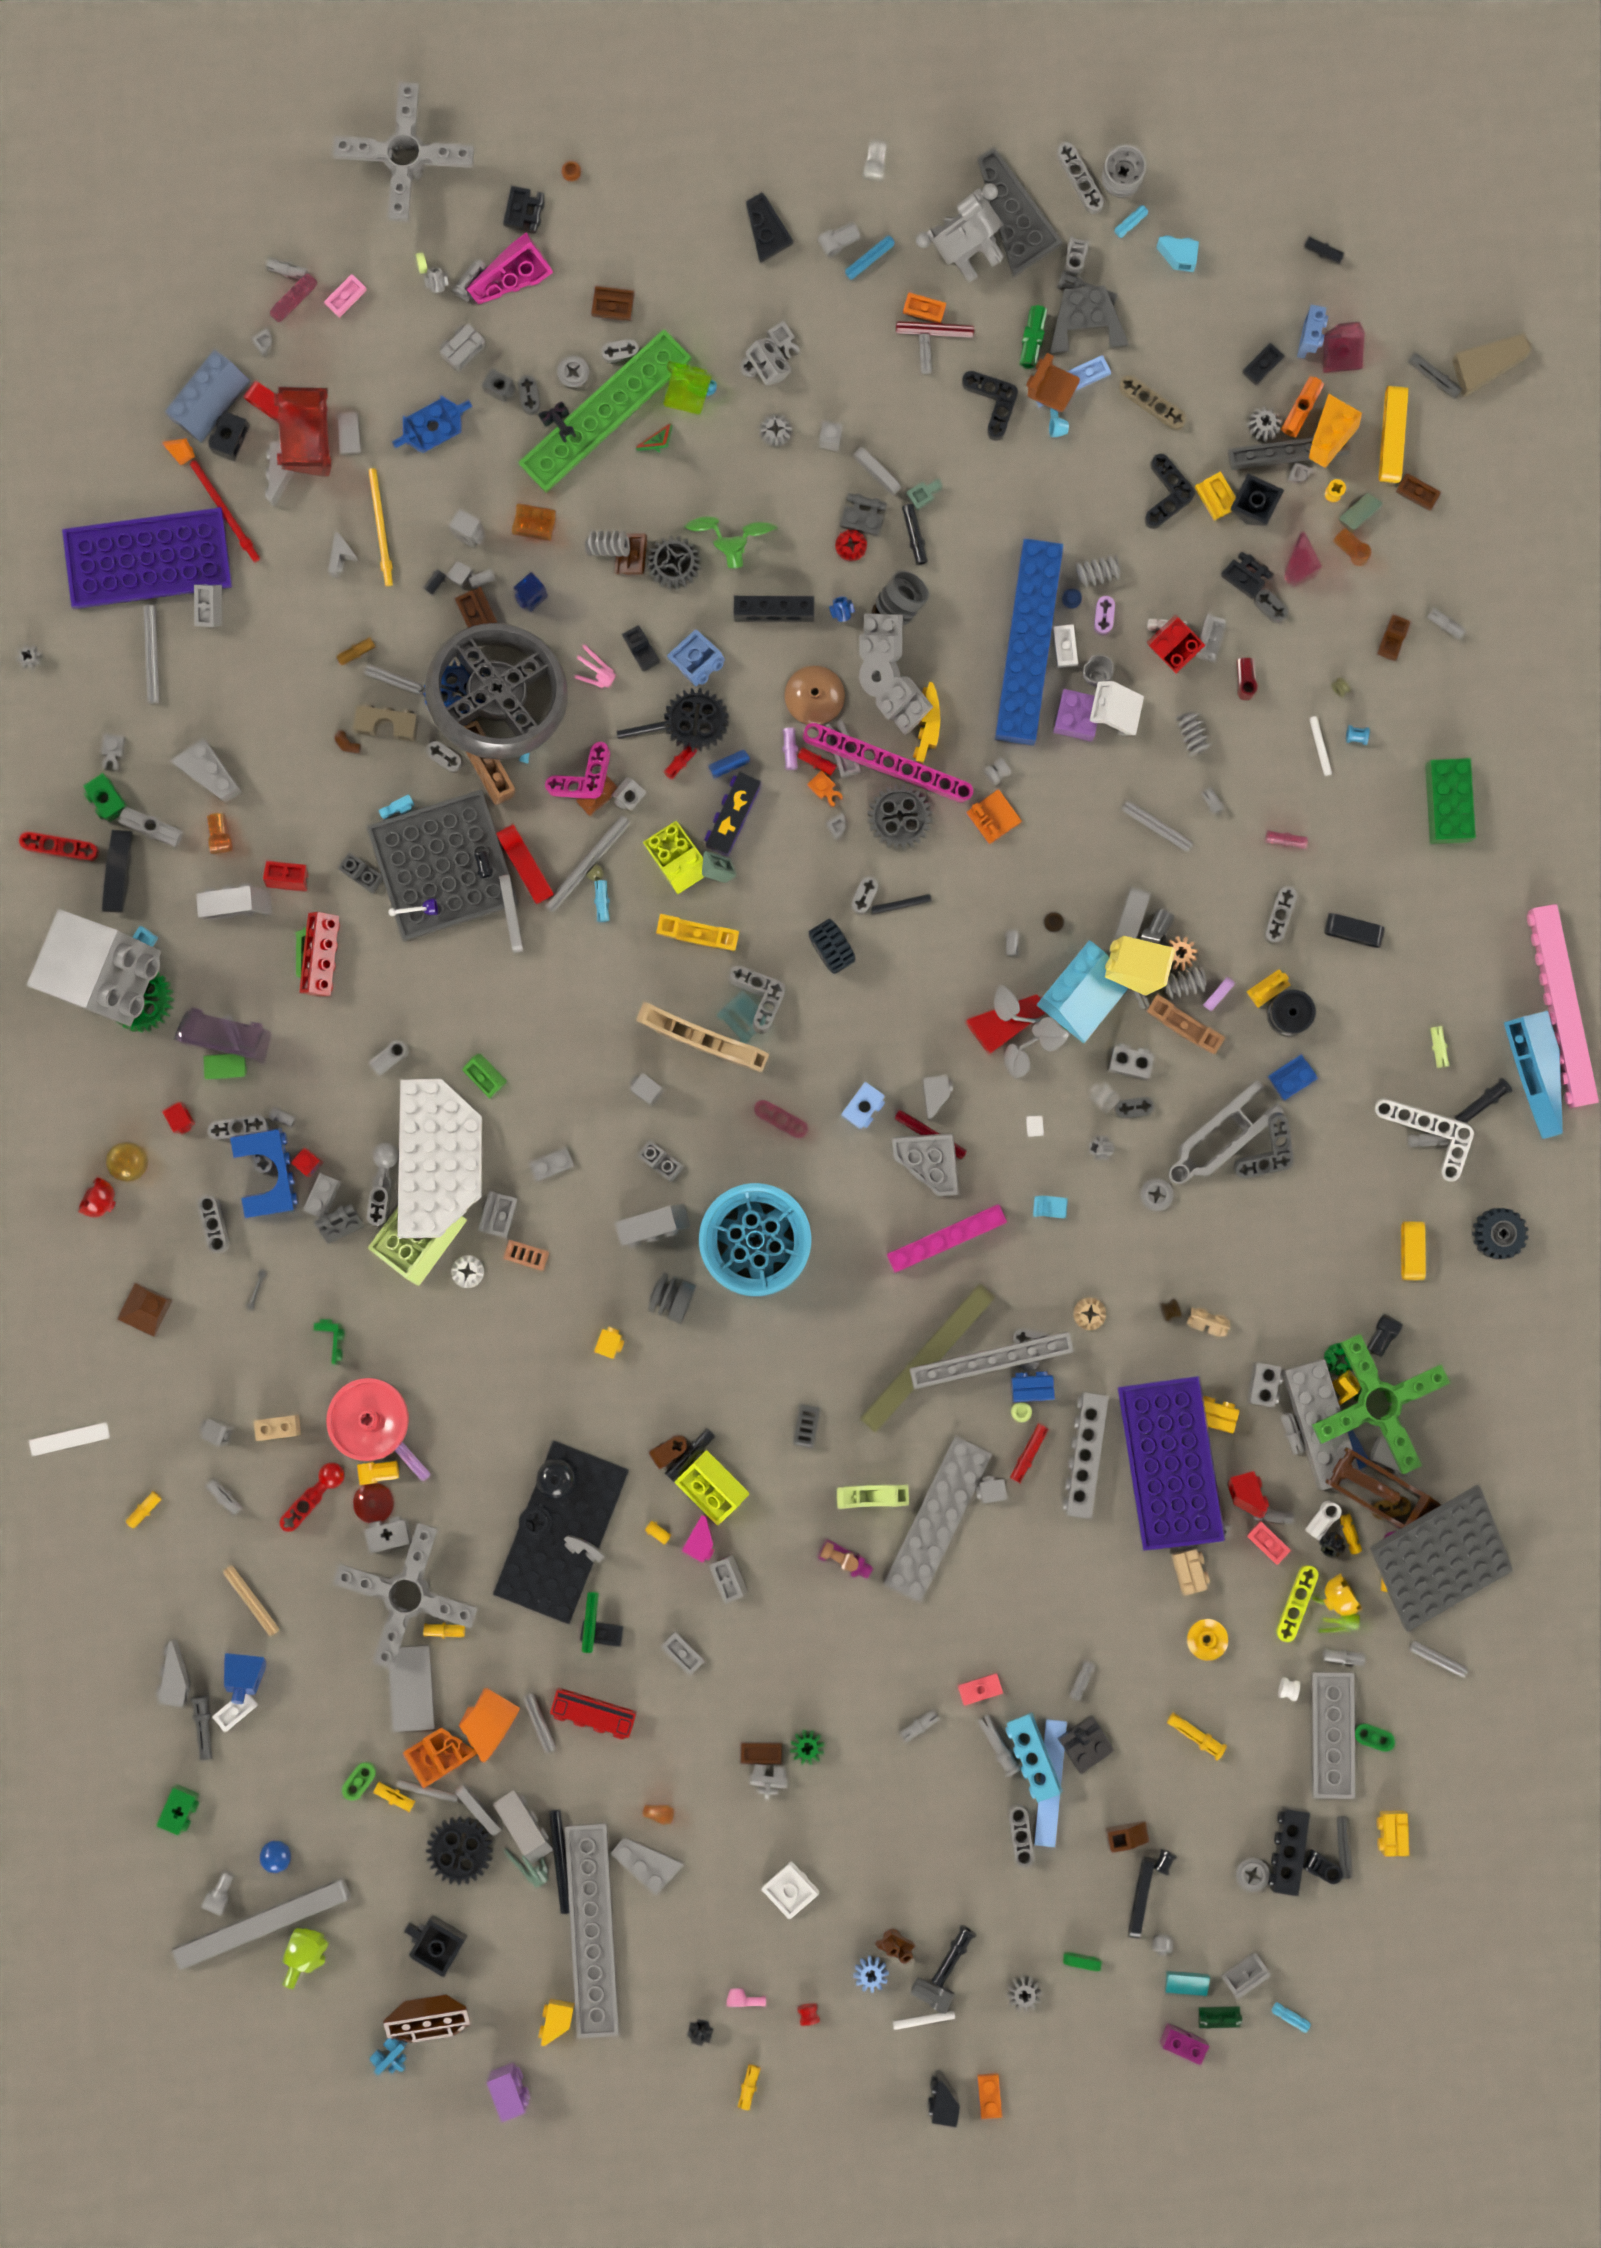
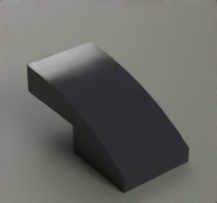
M639 625L621 634L642 672L660 663L659 658Z

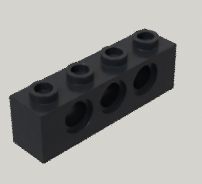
M734 595V622H814V596Z
M1282 1806V1810L1278 1811L1277 1823H1279V1831L1275 1832L1274 1844L1277 1845L1276 1852H1273L1271 1856V1865L1274 1866L1273 1872L1269 1874L1268 1886H1270L1274 1893L1299 1897L1311 1814L1307 1809ZM1290 1825H1295L1296 1831L1293 1834H1287V1828ZM1287 1846L1293 1847V1852L1290 1855H1284V1849ZM1290 1867L1289 1874L1281 1876L1282 1868Z

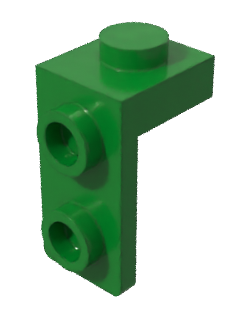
M320 1319V1323L314 1322L313 1331L334 1332L331 1365H339V1361H342L343 1349H340V1342L344 1340L345 1330L342 1328V1324L332 1323V1319Z

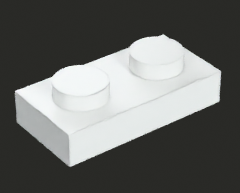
M1074 624L1054 626L1053 634L1057 668L1077 666L1078 658Z
M245 1694L244 1704H234L230 1701L212 1718L224 1732H227L256 1708L258 1703L250 1694Z

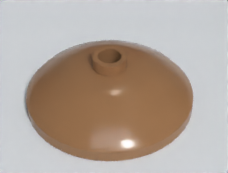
M808 666L798 670L791 676L785 688V703L788 711L796 720L806 725L810 723L823 725L832 721L840 713L845 700L844 687L839 677L830 669L822 666ZM816 689L819 693L812 695L811 691Z

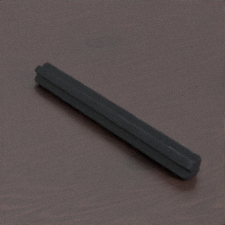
M560 1809L550 1810L549 1818L560 1913L569 1914L568 1875Z

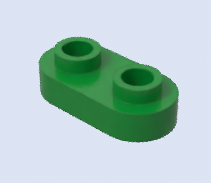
M1360 1723L1355 1727V1740L1360 1744L1382 1752H1388L1393 1749L1395 1738L1387 1730L1367 1723ZM1362 1730L1367 1731V1734L1364 1737H1361L1360 1735ZM1382 1737H1386L1384 1744L1380 1743Z

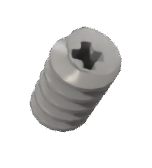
M591 530L590 535L585 541V551L588 556L623 555L626 557L630 553V541L625 531L618 533L615 530L611 534L610 530H607L604 534L602 530H599L597 533L595 530Z
M1115 555L1114 559L1112 556H1108L1107 560L1101 557L1099 563L1096 559H1093L1091 565L1088 561H1085L1083 566L1081 563L1076 564L1080 584L1083 582L1086 587H1088L1089 581L1095 586L1097 579L1103 584L1104 577H1107L1109 582H1112V575L1117 580L1120 578V565L1117 555Z
M1188 712L1175 718V720L1181 721L1178 723V727L1184 728L1180 732L1182 736H1186L1183 742L1190 743L1186 746L1187 751H1192L1189 753V757L1205 752L1212 745V743H1205L1209 735H1202L1207 729L1199 727L1204 721L1196 719L1201 713Z
M1200 966L1199 971L1197 968H1192L1191 973L1186 969L1183 975L1180 971H1177L1176 977L1169 973L1167 985L1163 987L1165 994H1168L1170 999H1173L1175 992L1178 997H1181V991H1184L1188 996L1189 989H1192L1194 994H1197V987H1200L1202 992H1205L1206 978L1203 967Z

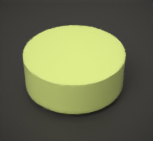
M416 253L419 273H427L424 253Z
M1017 1402L1011 1408V1415L1018 1422H1026L1032 1415V1409L1025 1402Z

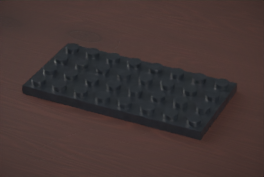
M553 1440L545 1462L554 1458L570 1462L576 1469L578 1477L576 1487L567 1497L555 1500L544 1496L536 1483L527 1508L530 1506H541L547 1509L552 1517L551 1529L544 1537L532 1539L525 1536L520 1527L518 1528L493 1595L563 1623L570 1624L594 1562L586 1556L585 1553L587 1551L585 1549L579 1554L576 1551L574 1553L569 1551L565 1546L567 1542L564 1539L571 1535L591 1543L598 1549L600 1548L630 1469ZM538 1513L534 1519H527V1521L533 1523V1531L537 1525L544 1524L538 1520Z

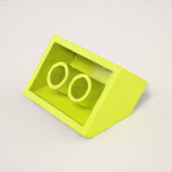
M707 1450L674 1482L717 1526L750 1494Z

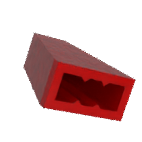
M1035 994L1018 1000L1020 1011L1016 1016L1037 1019L1045 1015L1046 1013L1037 1006V1003L1043 996L1039 997ZM995 1009L965 1021L967 1027L988 1055L1032 1024L1031 1022L1013 1020V1018L1004 1021L997 1015Z

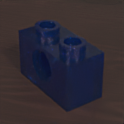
M532 572L513 587L515 591L514 597L517 599L516 602L523 610L527 608L530 613L548 598L545 586Z

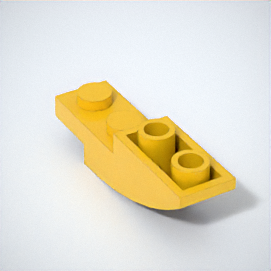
M929 682L928 688L924 687L922 691L933 708L918 723V725L925 726V728L921 727L918 736V739H921L920 747L916 746L913 754L916 762L922 765L924 764L927 749L936 750L940 731V706L933 682Z

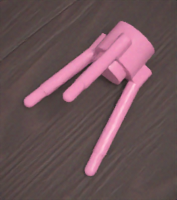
M585 644L582 645L587 653L603 668L599 669L583 657L577 656L578 660L597 672L595 678L598 681L580 675H575V678L597 685L601 689L604 686L609 688L616 677V674L613 673L614 670L608 667Z

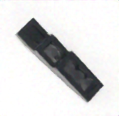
M112 830L105 869L102 912L123 913L130 880L128 873L132 858L130 854L134 836L132 831Z

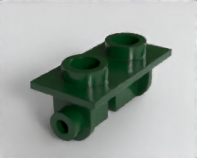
M1240 2006L1198 2007L1199 2028H1241L1242 2015H1240Z

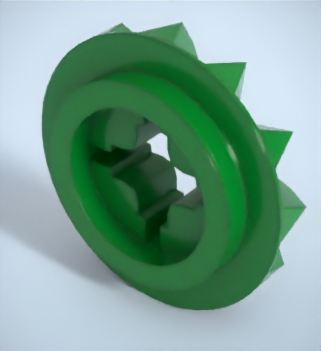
M1341 1343L1332 1344L1327 1348L1324 1353V1359L1329 1372L1341 1376L1348 1370L1353 1371L1346 1354L1344 1357L1346 1364L1339 1363L1335 1366L1338 1359L1334 1353L1339 1356L1345 1354Z

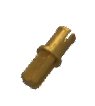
M369 636L356 645L352 644V647L338 654L336 658L340 665L343 666L358 657L360 659L361 655L375 649L376 646Z

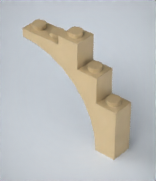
M643 1002L636 1019L637 1022L669 1039L687 1044L699 1051L715 1055L726 1062L762 1073L769 1056L768 1053L757 1047L702 1028L646 1002Z

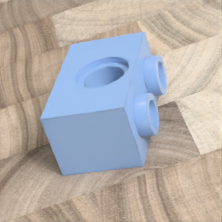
M865 1082L841 1116L861 1130L863 1126L867 1129L873 1121L871 1115L875 1110L879 1112L886 1103L883 1101L885 1095ZM861 1102L869 1103L870 1110L864 1113L859 1110Z

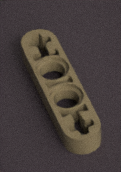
M1127 375L1121 379L1119 391L1122 395L1170 429L1180 430L1184 427L1186 415L1183 411L1135 377ZM1132 383L1131 388H1124L1125 384ZM1137 387L1140 388L1134 396V390L1136 391ZM1147 393L1150 396V400L1147 402L1141 401L1139 394ZM1163 404L1166 407V411L1158 413L1155 410V406ZM1169 410H1171V415H1169L1168 419L1165 418L1168 415ZM1180 417V422L1174 424V418Z

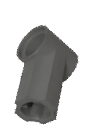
M1164 909L1157 910L1150 927L1143 931L1141 940L1165 946L1167 942L1166 934L1174 920V915Z
M917 1977L910 1992L911 1995L928 2003L930 2007L943 2014H946L955 1996V1993L945 1987H938L920 1977Z

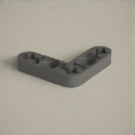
M1275 1112L1268 1119L1272 1151L1240 1158L1235 1162L1234 1170L1240 1178H1250L1289 1169L1293 1165L1294 1158L1289 1122L1283 1113ZM1277 1119L1281 1120L1279 1124L1282 1131H1278V1127L1275 1124ZM1281 1136L1286 1137L1283 1145H1276L1277 1138ZM1282 1156H1286L1287 1158L1285 1159L1284 1163H1281L1280 1161L1282 1160ZM1266 1159L1269 1161L1267 1167L1259 1168L1261 1160ZM1245 1164L1247 1167L1245 1168V1171L1242 1172V1165Z

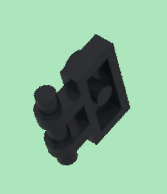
M511 185L503 221L504 227L523 230L524 224L529 223V231L537 233V228L541 224V210L544 209L545 201H543L545 194L537 192L536 198H532L531 189ZM528 206L534 207L532 215L527 214Z
M1242 551L1238 555L1242 562L1239 563L1233 559L1223 570L1221 577L1253 599L1265 586V581L1261 578L1265 577L1271 580L1274 573L1265 564L1261 565L1257 562L1254 556L1251 554L1247 555ZM1247 567L1253 568L1256 572H1251Z

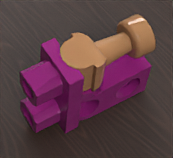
M827 1538L817 1555V1558L824 1562L826 1559L831 1558L840 1563L844 1571L848 1570L849 1574L854 1578L860 1575L868 1579L873 1570L872 1565L865 1562L864 1556L859 1553L856 1556L852 1551Z

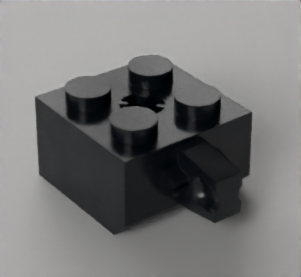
M433 1914L426 1925L420 1924L418 1927L409 1922L404 1930L406 1934L412 1937L411 1942L415 1944L408 1956L443 1978L468 1936ZM437 1942L441 1944L439 1949L435 1948Z

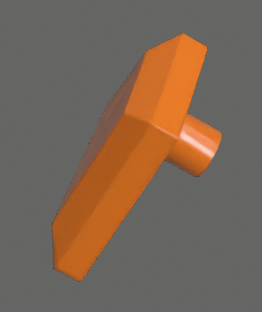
M186 438L162 442L180 466L195 457L193 448L189 445Z

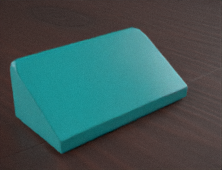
M1166 1971L1165 1993L1207 1996L1210 1977L1208 1974Z

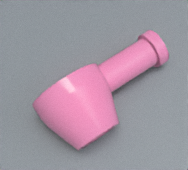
M730 1989L726 2006L766 2007V1996L746 1997L744 1989Z

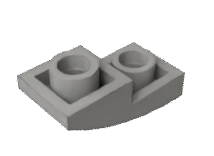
M650 1140L637 1155L671 1183L684 1167Z
M568 1535L564 1539L567 1542L565 1546L572 1553L576 1551L579 1554L585 1549L587 1551L585 1553L592 1562L596 1560L599 1563L606 1556L597 1547L581 1538Z

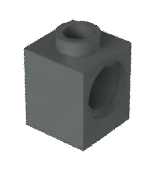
M492 368L482 384L485 393L504 403L513 396L515 391L513 379ZM500 383L505 385L501 390L495 388Z

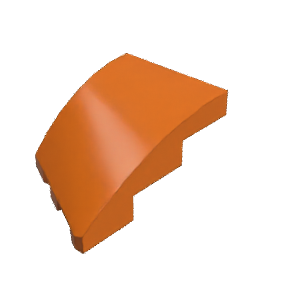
M488 1688L483 1689L474 1707L467 1708L459 1723L460 1729L467 1736L468 1742L471 1747H474L480 1757L479 1760L483 1763L488 1760L500 1744L520 1710L518 1706Z
M441 1727L423 1738L419 1743L405 1750L402 1754L424 1789L476 1756L477 1752Z

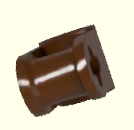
M675 1435L653 1448L648 1454L660 1470L671 1463L676 1457L683 1454L688 1446L687 1439L682 1435ZM674 1440L683 1442L681 1450L673 1447L675 1444Z

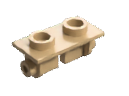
M1191 1307V1317H1188L1186 1324L1200 1331H1204L1205 1326L1208 1325L1207 1333L1220 1338L1222 1336L1226 1337L1228 1330H1230V1320L1223 1315L1217 1314L1215 1316L1209 1314L1205 1309Z

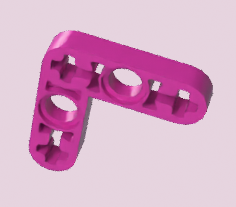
M597 742L591 747L585 777H549L545 782V788L551 796L592 799L599 797L604 789L610 760V750L607 744ZM601 749H603L604 752H601V753H600V759H601V760H599V756H598L597 752L599 753V752L601 751ZM594 767H602L598 774L592 773ZM571 784H579L575 791L569 790Z

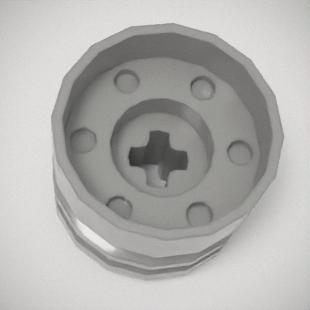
M1131 145L1117 146L1110 151L1106 157L1101 176L1103 186L1108 193L1115 197L1124 198L1138 191L1147 166L1142 152Z

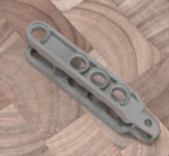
M1258 1080L1247 1087L1179 1146L1178 1161L1168 1172L1171 1182L1183 1184L1192 1176H1209L1268 1125V1119L1271 1114L1284 1111L1276 1103L1253 1123L1244 1115L1240 1108L1264 1088ZM1231 1116L1243 1132L1204 1166H1196L1189 1158L1190 1150Z

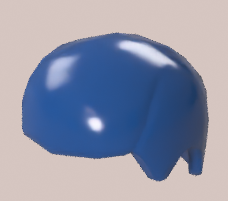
M273 1840L266 1843L260 1852V1864L269 1873L278 1874L286 1870L291 1861L289 1847L282 1841Z

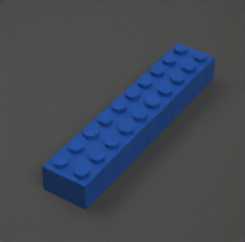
M1026 538L1023 540L994 740L1033 746L1036 742L1064 544Z

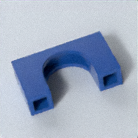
M282 1128L232 1136L230 1142L233 1158L256 1154L264 1155L275 1163L278 1170V1181L272 1190L246 1195L241 1198L245 1218L291 1211L297 1208L296 1204H299L298 1194L293 1191L295 1177L289 1169L291 1156L289 1152H286L285 1144L288 1143L286 1132H283Z

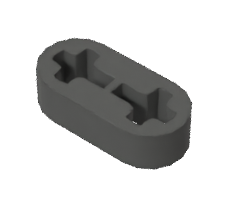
M525 375L518 382L521 405L526 414L534 415L540 409L537 384L532 376ZM527 381L531 384L530 392L528 393L525 387V382ZM528 398H532L534 404L532 409H529V406H525L529 404Z
M1260 590L1254 597L1255 606L1272 622L1281 623L1288 615L1287 607L1270 591ZM1260 596H1267V603H1260ZM1275 610H1282L1281 616H1274Z
M1148 1097L1122 1100L1116 1104L1115 1113L1122 1119L1147 1116L1153 1112L1154 1103ZM1143 1101H1145L1146 1104L1150 1105V1108L1147 1109V1112H1144L1143 1109H1136V1106L1142 1105ZM1122 1104H1125L1126 1107L1133 1106V1110L1127 1111V1115H1124L1122 1111L1120 1112L1119 1108L1122 1107Z

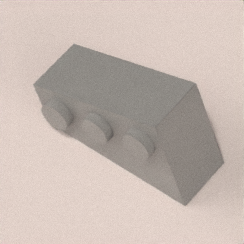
M684 1204L667 1206L615 1222L621 1246L629 1245V1248L640 1246V1242L644 1240L650 1243L660 1240L659 1236H674L678 1234L677 1231L690 1228Z

